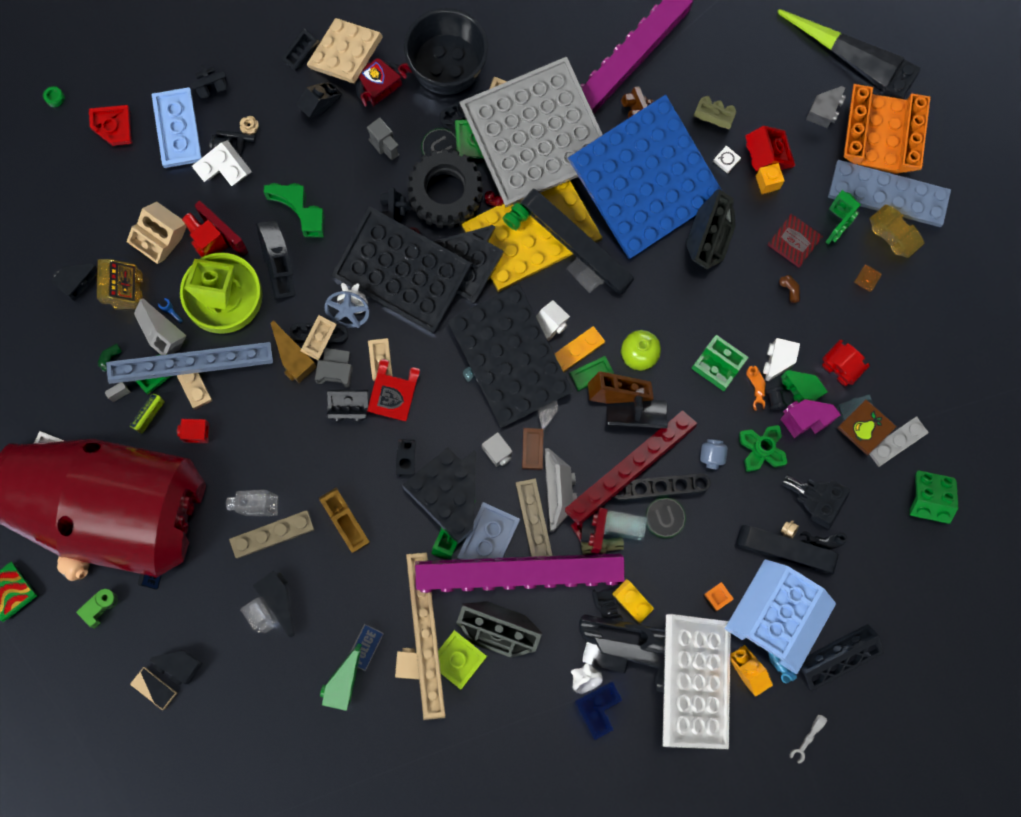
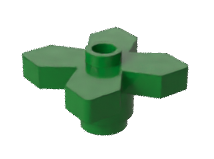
M779 425L767 427L761 437L752 429L739 433L741 445L752 450L744 460L747 472L759 470L764 460L773 467H781L787 464L785 452L776 448V443L782 437Z

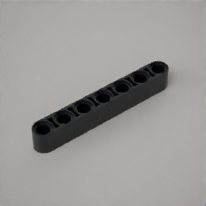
M532 189L519 203L529 212L532 218L615 292L622 294L634 281V277L536 189Z

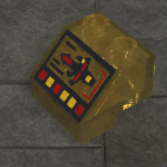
M98 259L97 299L102 304H111L115 309H136L140 299L143 298L142 291L140 290V283L143 282L142 271L134 264L112 259Z

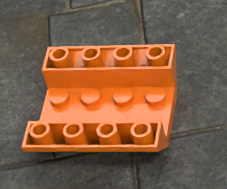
M854 84L844 157L853 164L883 172L897 174L921 170L930 96L911 93L909 98L904 100L872 94L873 87Z

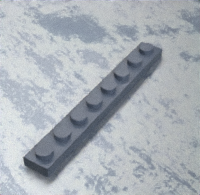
M266 342L106 362L108 382L112 384L273 363L271 344Z

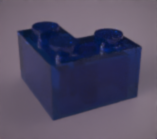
M613 681L574 701L593 740L614 730L604 710L622 701Z

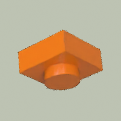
M722 582L704 594L715 611H718L733 600V597Z

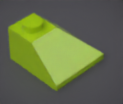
M194 259L185 289L206 307L226 310L231 293L234 265Z

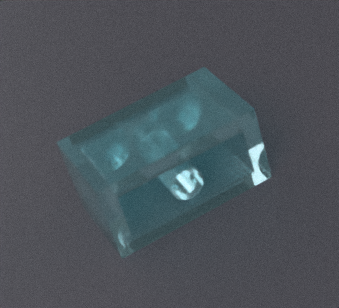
M608 510L604 534L642 541L645 535L647 517Z

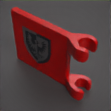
M380 359L367 412L406 421L420 369L411 368L408 380L386 375L389 361Z

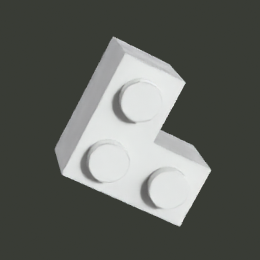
M228 140L221 142L192 165L204 182L221 172L231 186L239 183L252 172Z

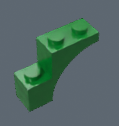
M278 183L264 185V194L267 200L281 202L295 211L301 220L304 237H324L325 215L323 209L318 206L305 208L306 191L304 186L297 183L289 184V186Z

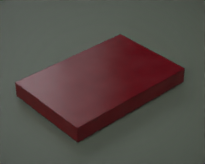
M199 200L195 204V208L202 220L206 222L209 219L221 233L224 240L244 257L248 250L242 239Z

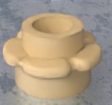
M247 116V118H242L240 121V129L246 134H254L259 127L258 121L253 116Z
M793 520L790 523L786 522L781 533L784 534L783 536L793 539L799 525L795 524Z

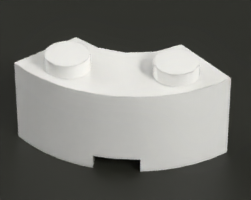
M553 300L536 315L548 342L557 332L560 334L567 327L565 322L570 317Z

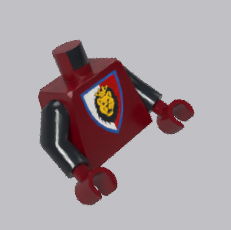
M379 58L371 63L368 61L356 82L357 96L362 100L364 106H367L368 101L375 106L402 86L401 76L406 79V73H412L407 63L398 65L382 61Z

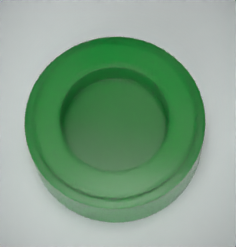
M52 86L44 91L43 98L49 106L58 107L64 102V94L60 88Z

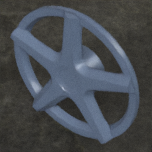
M339 291L333 293L325 302V313L335 324H341L346 328H359L368 319L369 307L366 301L353 292ZM345 294L344 301L340 304L331 301L333 297ZM351 295L361 300L364 306H355L351 302ZM328 305L339 311L335 317L331 315ZM366 311L364 318L358 321L354 314ZM348 317L353 324L343 323L339 320Z

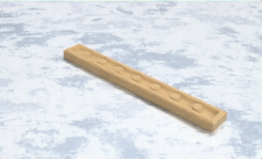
M427 553L406 554L424 720L445 718L432 593H421L415 587V561H428Z

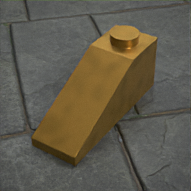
M273 320L271 327L282 364L286 369L284 373L291 381L295 379L300 383L316 368V365L307 354L300 351L301 348Z

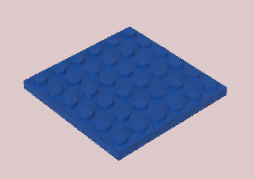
M663 95L567 157L628 259L694 217L698 209L716 190H721L667 95Z

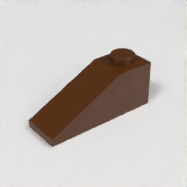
M599 371L588 382L590 401L610 404L634 402L636 396H641L642 401H652L654 399L651 381Z

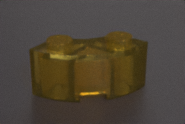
M885 204L869 218L872 230L876 235L881 236L888 242L896 255L909 258L925 243L914 225L909 226L902 219L903 214Z

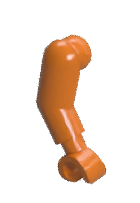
M750 366L747 370V376L755 387L756 397L753 409L757 411L756 404L760 403L763 405L764 410L765 401L763 397L765 396L766 382L756 366Z

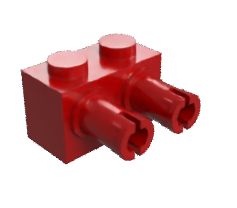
M188 213L182 218L187 229L191 232L190 236L193 239L191 244L201 258L209 254L221 253L228 247L221 233L209 219L201 225L192 213Z

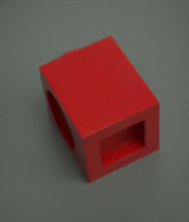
M181 419V425L177 427V436L184 443H208L209 423L204 419Z

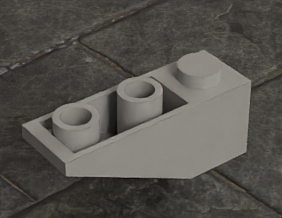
M140 299L134 315L149 345L160 355L173 354L179 351L186 335L146 300Z

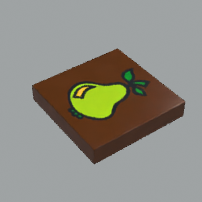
M865 400L838 429L868 456L897 426L869 401Z

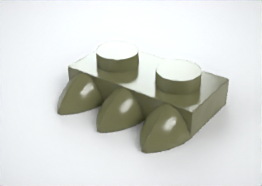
M704 96L700 99L694 116L730 130L736 115V109L733 105L727 106L724 109L722 101L719 100L712 104L711 98Z

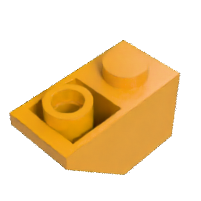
M745 645L730 654L732 665L755 697L773 686L767 669Z

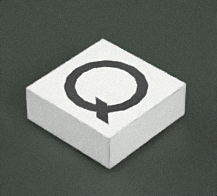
M726 146L715 157L713 162L728 174L740 161L741 157Z

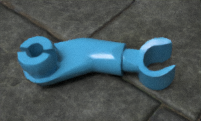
M768 652L769 661L778 672L782 673L781 679L784 683L797 679L795 673L778 663L780 660L778 657Z

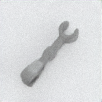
M822 715L816 717L811 727L812 730L805 736L800 748L793 749L790 752V758H793L794 754L799 752L801 757L797 763L804 761V750L812 742L816 732L818 733L826 724L827 718Z

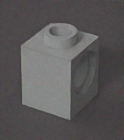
M498 432L482 443V449L496 467L500 464L504 466L512 459L510 456H512L513 451Z

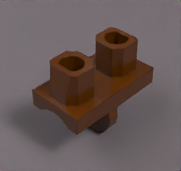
M638 86L634 87L631 93L624 94L621 102L624 107L631 106L632 110L628 113L629 118L654 102V100H647Z

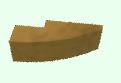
M337 488L319 497L320 502L352 553L369 543V540Z

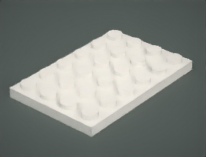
M673 614L666 615L663 746L729 749L731 633L724 629L728 621Z

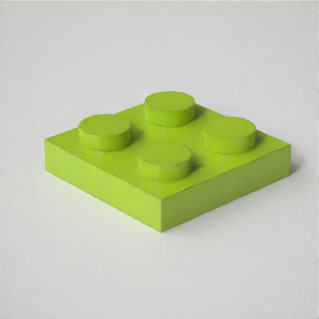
M454 630L438 650L440 673L461 690L487 656Z

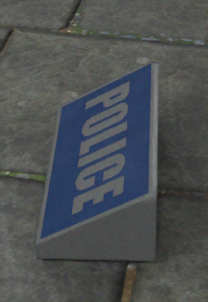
M367 624L363 625L351 649L352 651L358 643L362 644L357 668L366 671L384 635L381 631Z

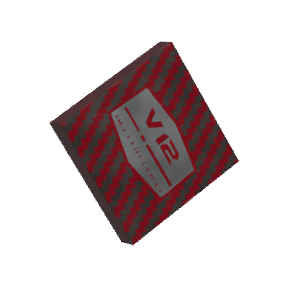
M790 214L770 240L768 246L800 268L823 236Z

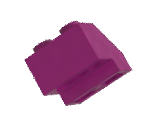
M806 399L799 403L796 400L783 411L784 415L781 421L791 435L796 438L809 428L815 434L841 414L832 404Z

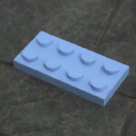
M190 87L152 94L163 167L168 168L199 161L202 158Z

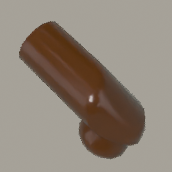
M790 275L782 276L779 282L782 287L787 286L790 290V302H800L799 284Z

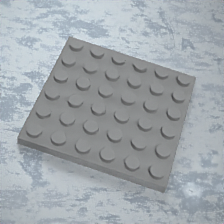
M567 57L460 102V106L505 207L522 201L532 189H536L541 193L578 177L567 157L603 135Z

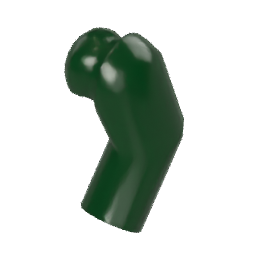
M117 343L102 351L97 362L98 367H101L102 371H107L106 362H110L112 357L122 352Z

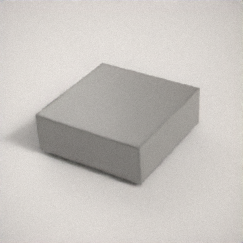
M123 382L105 391L106 396L112 402L130 393L129 388Z

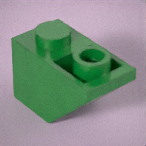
M787 370L781 376L784 387L787 390H791L794 394V400H797L799 403L805 399L817 401L828 392L816 375Z

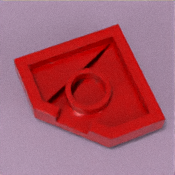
M128 105L89 109L90 128L112 146L132 144L130 108Z

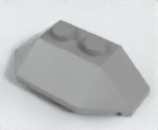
M546 448L544 456L550 532H554L568 517L565 508L577 499V494L573 493L572 485H576L575 473H571V467L552 450Z

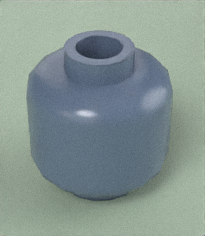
M707 439V442H704L701 446L700 461L707 464L706 468L718 469L719 465L726 463L727 445L723 444L722 440Z

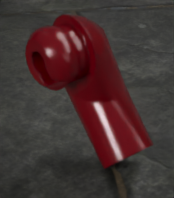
M487 191L484 194L485 202L488 205L501 206L504 204L501 196L495 195L494 192Z

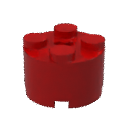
M839 340L823 357L824 363L822 366L829 373L833 371L838 375L837 380L842 385H853L870 365L869 363L864 364L863 360L865 358L857 349L849 343L843 345V340Z

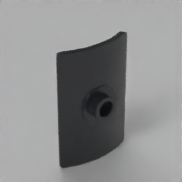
M636 396L634 402L607 404V424L668 428L667 402L665 400L642 401L641 396Z

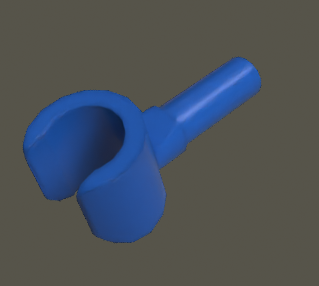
M164 298L168 304L162 307L158 303L159 308L164 313H169L180 324L183 320L173 310L172 303L167 298Z

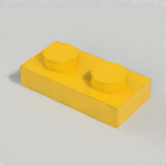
M627 579L612 594L638 623H641L654 610L652 605Z

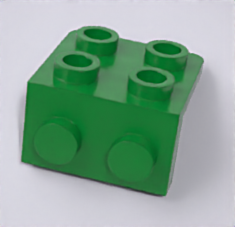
M843 190L837 195L829 208L842 221L827 239L826 243L828 245L831 241L836 242L859 214L857 210L861 204L855 200L852 194Z
M917 471L915 475L916 498L910 508V516L950 524L958 510L956 479Z

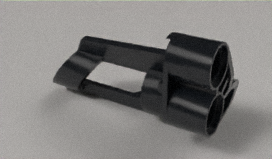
M586 614L581 617L579 628L583 637L589 643L597 645L602 654L657 668L655 677L656 691L664 692L666 629L624 621H614ZM599 625L641 633L639 646L603 639L599 631Z

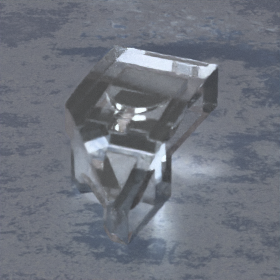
M557 401L538 410L542 430L548 426L557 414Z

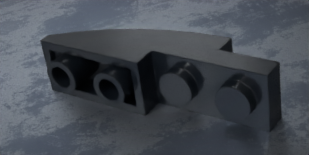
M276 220L256 223L264 262H267L274 300L294 297L295 290L292 281V275L294 274L286 244Z

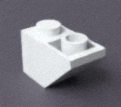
M776 338L773 344H769L767 355H770L769 362L765 363L763 374H766L765 381L772 380L794 366L797 361L800 343Z

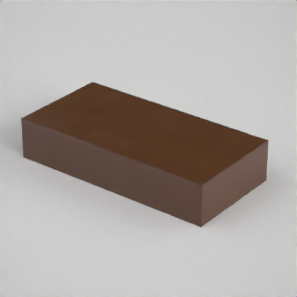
M523 428L522 469H543L544 429Z

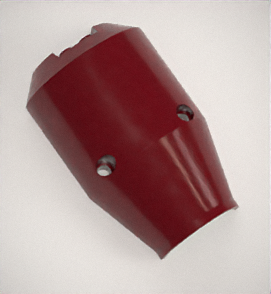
M97 439L33 444L10 443L0 452V524L60 557L153 577H159L184 562L189 545L186 537L189 526L187 520L189 515L193 514V502L201 504L206 488V483L191 459Z

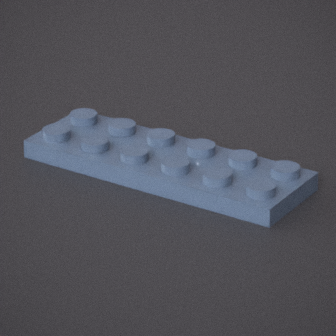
M837 160L828 198L835 199L843 190L852 194L862 207L942 227L951 189Z

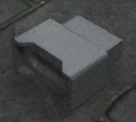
M381 118L367 126L370 134L368 140L380 154L385 152L391 160L399 156L397 149L399 145L393 139V131Z
M325 348L323 361L318 360L316 383L323 384L325 381L342 383L346 388H350L353 367L349 364L350 351Z

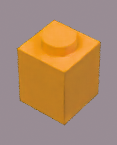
M779 163L760 168L756 175L761 194L779 190L784 183Z

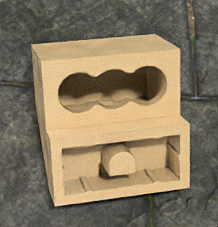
M155 202L142 208L137 224L131 228L127 243L158 264L164 261L180 242L185 232L186 224L177 215L160 203Z

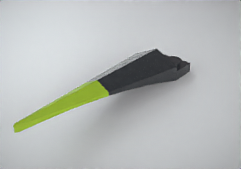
M778 9L779 15L825 45L859 71L882 92L893 98L903 99L920 72V67L904 60L902 56Z

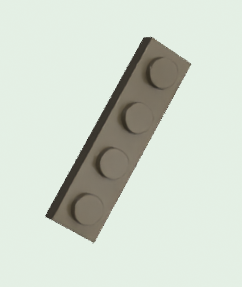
M536 478L516 482L531 557L553 556Z
M306 510L229 540L235 558L239 559L314 531V527Z

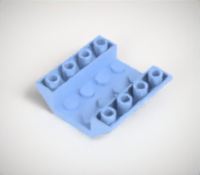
M765 559L724 629L741 640L745 638L751 640L780 659L779 664L797 674L836 603L824 588L789 566Z

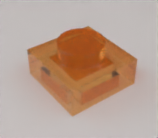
M865 264L854 283L872 292L882 273Z

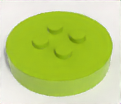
M213 253L200 258V260L234 265L231 293L226 310L206 307L185 289L191 265L181 282L180 299L185 312L197 326L208 332L224 334L237 331L254 319L260 309L263 292L261 282L255 270L247 261L230 253Z

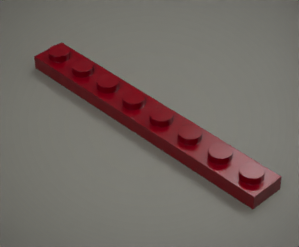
M682 410L668 422V428L659 429L565 508V512L578 525H581L695 429L697 423Z

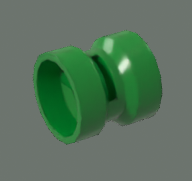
M515 203L511 207V211L506 213L502 219L511 229L517 231L521 227V223L530 217V214L522 205Z

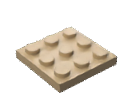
M335 18L307 65L310 69L355 83L383 36L378 31Z

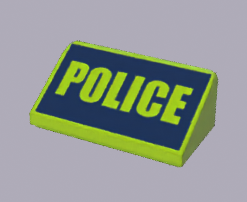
M152 394L130 424V427L143 434L165 403L160 396Z

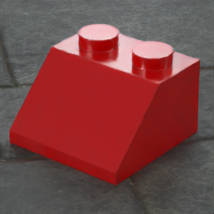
M762 126L745 135L747 140L746 146L750 151L752 166L755 171L779 163L781 170L795 166L784 130Z

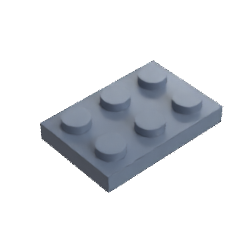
M483 502L474 520L473 532L467 536L457 559L503 558L520 519Z

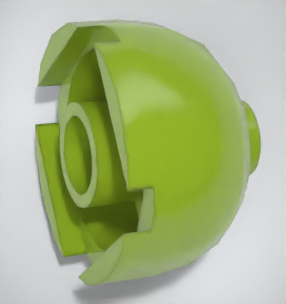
M634 331L622 343L621 355L624 362L634 370L643 371L655 366L660 358V342L649 331Z

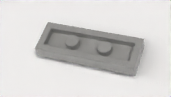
M916 416L887 436L869 455L877 466L880 467L929 432Z

